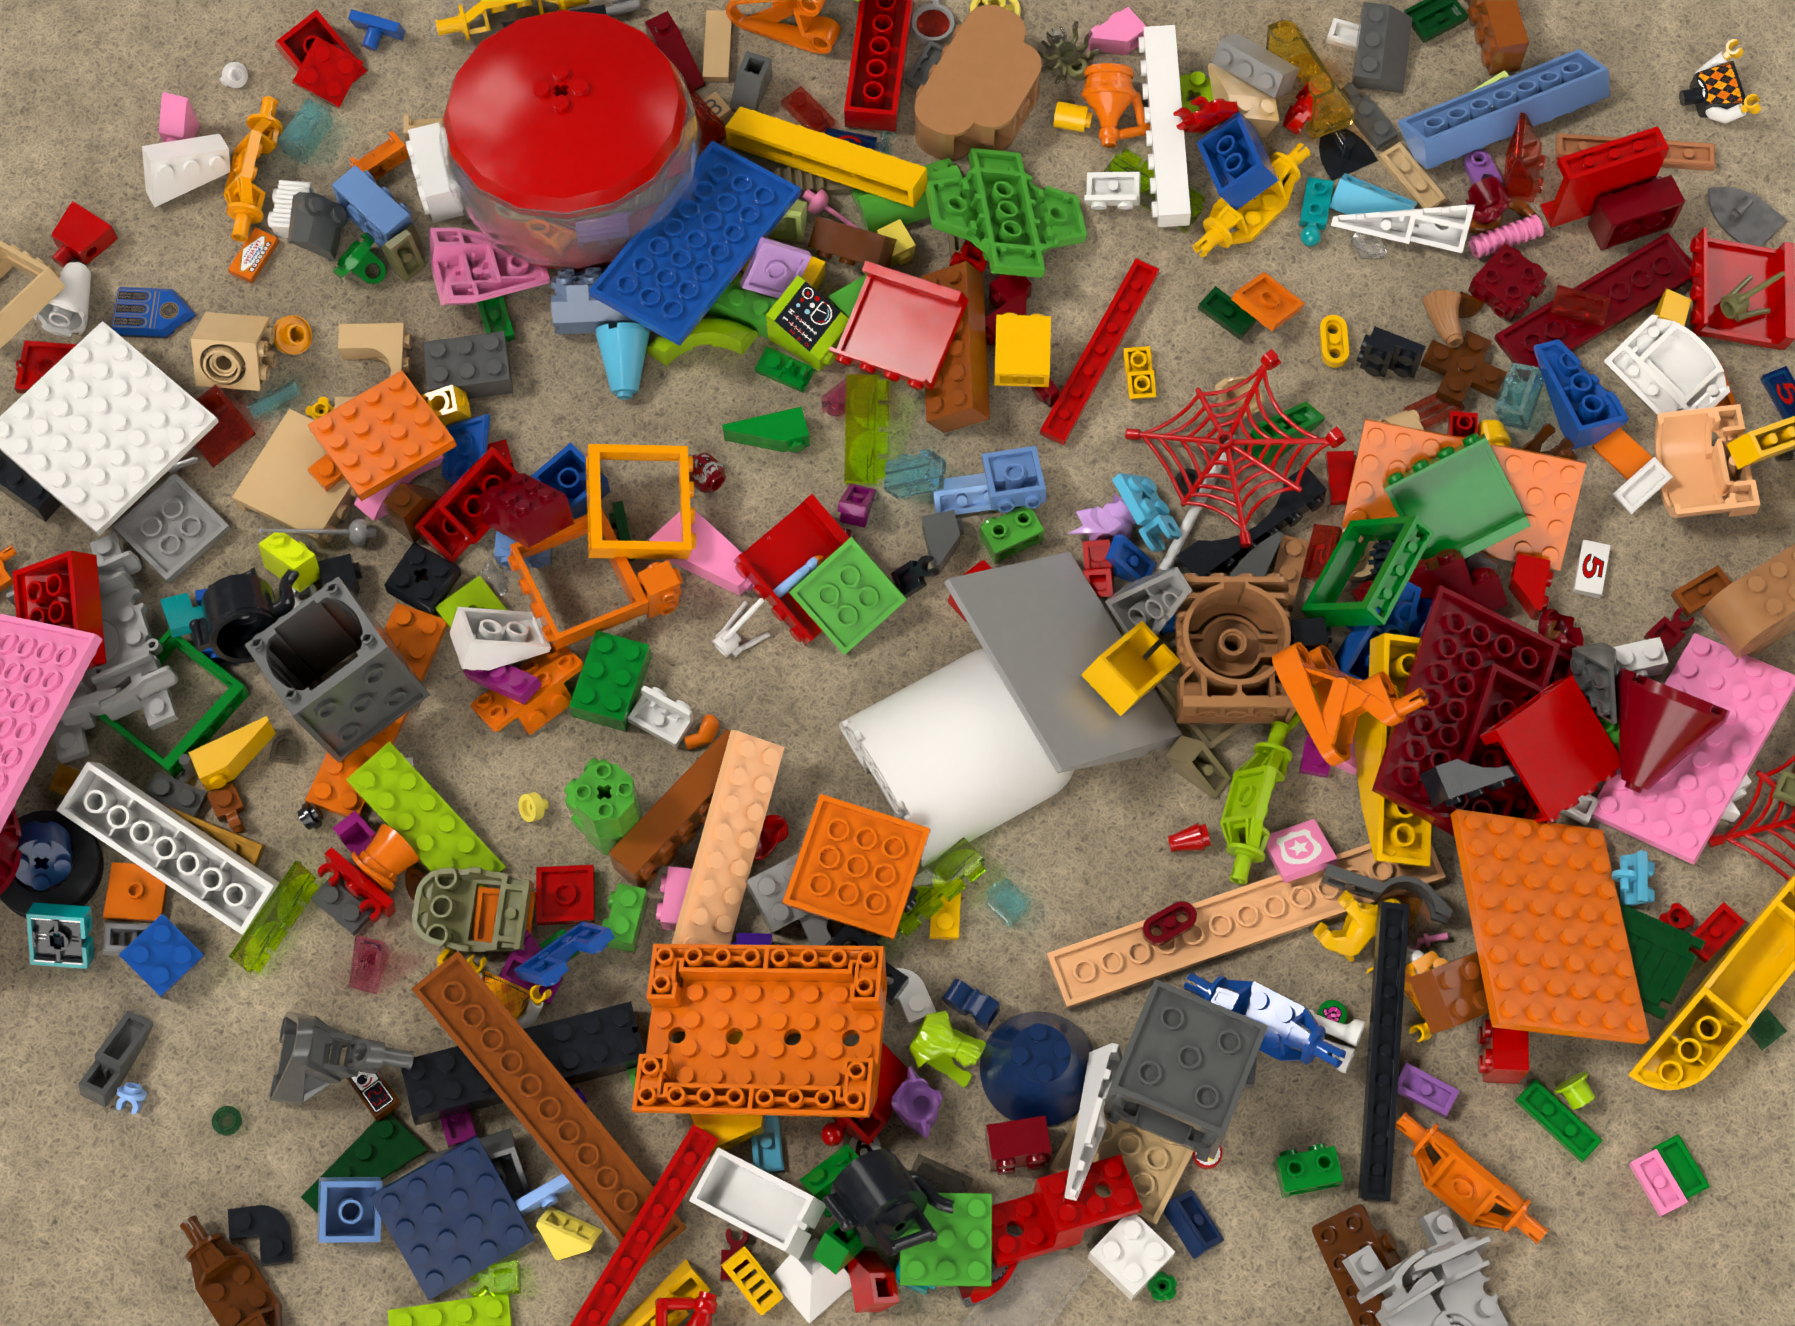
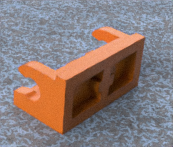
M390 131L388 133L390 137L382 145L359 160L353 156L349 161L351 162V168L356 165L363 172L367 170L376 181L410 157L405 143L393 131Z

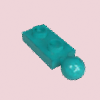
M1308 177L1299 222V226L1304 227L1300 233V240L1305 246H1315L1321 240L1320 230H1325L1334 181Z

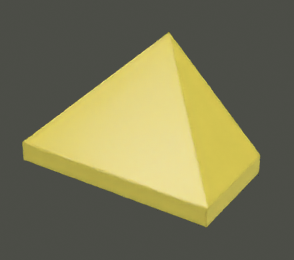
M551 1206L543 1213L536 1225L556 1260L590 1251L603 1232L602 1229Z

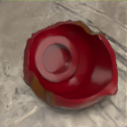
M1548 609L1542 613L1538 623V634L1560 644L1559 650L1571 656L1572 648L1585 646L1581 627H1573L1574 617L1559 614L1555 609Z

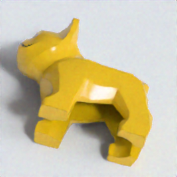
M1345 890L1337 900L1348 913L1342 930L1330 931L1327 925L1320 922L1314 929L1313 934L1326 949L1345 956L1349 962H1353L1354 956L1359 954L1368 942L1376 936L1378 905L1358 902L1350 892ZM1395 898L1384 900V902L1402 904V902Z

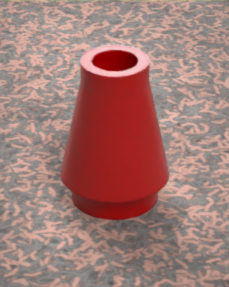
M1196 823L1173 835L1167 836L1171 852L1205 850V847L1211 846L1206 824L1199 825Z

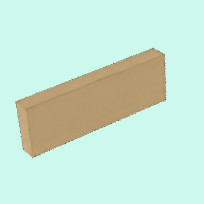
M706 10L703 61L704 82H729L732 21L726 15V10Z
M1401 142L1379 154L1378 159L1408 196L1413 201L1418 202L1417 206L1419 209L1441 207L1447 203V197Z

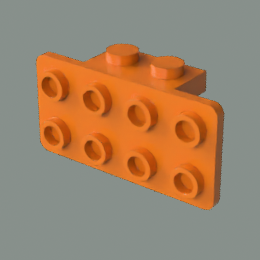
M550 644V652L535 656L518 668L538 677L542 684L524 705L490 689L486 693L481 694L470 706L493 732L500 731L517 718L524 730L529 735H532L569 707L572 696L564 682L582 670L583 662L567 646L555 650L553 644Z

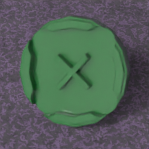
M365 232L361 235L364 240L362 242L358 240L353 242L339 258L337 263L339 266L333 268V273L341 279L352 271L365 283L377 284L384 279L386 268L384 263L369 250L375 238L368 232ZM370 263L376 264L379 269V274L373 279L365 274V268Z

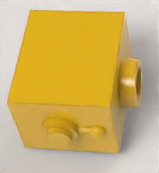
M454 385L421 395L444 426L472 418L467 393Z

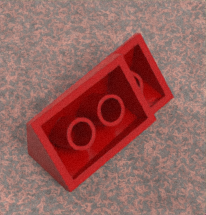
M491 447L416 522L414 528L427 545L446 560L454 563L470 544L475 545L491 528L486 525L477 496L485 493L492 486L507 482L511 476L519 473L494 447Z

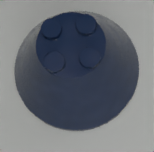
M1041 1011L1016 1015L999 1025L986 1041L980 1059V1077L983 1090L993 1107L1011 1121L1046 1116L1047 1126L1061 1124L1079 1113L1089 1052L1094 1051L1093 1047L1079 1027L1060 1015Z

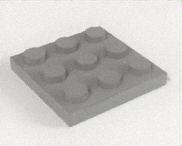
M176 473L112 526L168 584L231 530L230 526Z

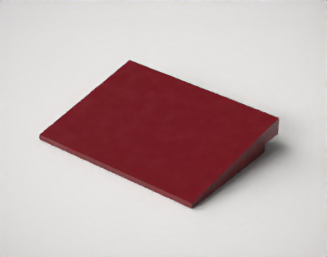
M1441 585L1437 586L1402 697L1421 688L1426 694L1422 699L1428 698L1429 703L1406 714L1404 721L1392 726L1372 791L1454 836L1450 814L1456 809L1530 819L1535 802L1523 781L1512 784V781L1508 780L1506 781L1507 786L1493 792L1488 787L1484 789L1485 794L1471 800L1468 799L1467 795L1461 797L1463 802L1446 808L1445 803L1433 807L1420 774L1455 759L1487 768H1499L1510 765L1511 761L1500 742L1485 746L1480 735L1553 682L1572 676L1573 672L1570 668L1572 656L1559 650L1560 644Z

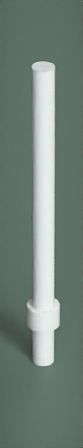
M1234 434L1233 438L1238 439V437ZM1223 452L1218 460L1227 461L1226 453ZM1221 464L1214 465L1208 474L1221 473L1222 469L1227 466ZM1205 478L1203 484L1214 485L1218 478ZM1200 488L1198 493H1210L1212 489ZM1195 497L1194 501L1205 503L1207 497ZM1191 505L1179 528L1182 537L1172 541L1158 568L1159 572L1171 569L1176 555L1179 554L1203 507Z

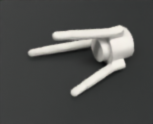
M760 598L737 621L748 605V602L744 601L723 629L715 635L716 638L712 640V643L725 657H728L731 653L734 657H737L742 651L770 637V633L766 632L739 646L738 643L741 641V638L736 633L764 602L763 598Z

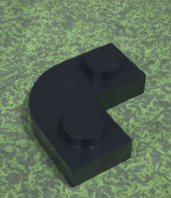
M266 1205L228 1209L229 1239L231 1241L259 1237L260 1258L263 1267L293 1263L291 1228L281 1212Z

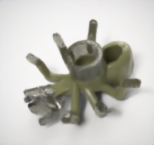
M1075 21L1073 24V38L1071 42H1066L1068 35L1063 27H1060L1063 36L1053 28L1051 30L1054 36L1048 32L1046 33L1050 46L1044 40H1042V44L1047 50L1053 49L1057 53L1046 55L1044 52L1037 51L1040 57L1046 61L1059 58L1053 67L1048 65L1041 67V72L1049 71L1054 73L1062 64V75L1059 74L1054 81L1057 85L1061 80H1066L1067 70L1073 80H1084L1086 78L1084 70L1089 66L1086 60L1091 61L1094 55L1101 53V49L1091 50L1089 55L1079 53V51L1088 48L1089 39L1093 33L1089 31L1084 38V43L1076 47L1075 43L1079 38L1078 21Z

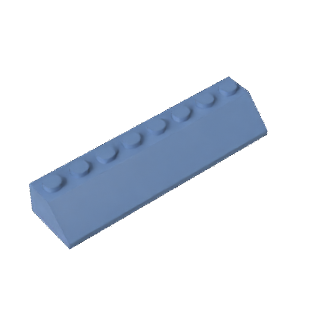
M1578 49L1398 120V126L1413 158L1426 169L1435 168L1441 163L1460 158L1466 153L1482 149L1496 141L1505 140L1511 135L1530 130L1531 127L1544 122H1550L1556 117L1575 112L1581 107L1595 104L1599 100L1609 97V71L1607 67L1581 49Z

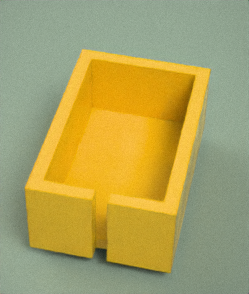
M1141 621L1098 656L1081 676L1101 695L1111 708L1122 716L1158 685L1181 661L1164 643L1145 661L1142 656L1159 638Z

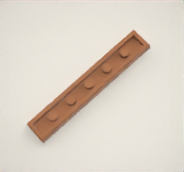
M1557 133L1555 137V160H1558L1559 157L1622 137ZM1666 140L1669 150L1661 167L1714 171L1715 144Z

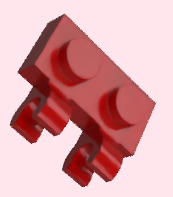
M1199 96L1191 101V105H1197L1200 110L1191 113L1189 109L1182 107L1175 111L1173 115L1179 116L1183 121L1176 125L1177 129L1185 130V132L1204 134L1238 113L1239 110L1237 102L1225 101L1223 98L1209 102L1205 97Z

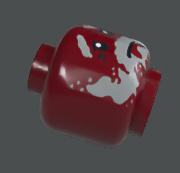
M706 452L692 455L693 471L689 472V481H693L694 487L702 493L717 491L726 479L724 465Z

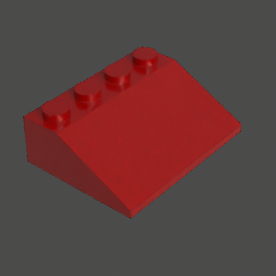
M70 550L12 571L16 617L98 635L103 640L87 670L106 664L97 555Z

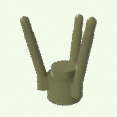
M1781 271L1745 294L1739 293L1753 279L1752 275H1748L1729 294L1721 298V311L1727 318H1735L1737 322L1745 318L1770 313V308L1746 312L1750 306L1749 298L1785 276V272Z

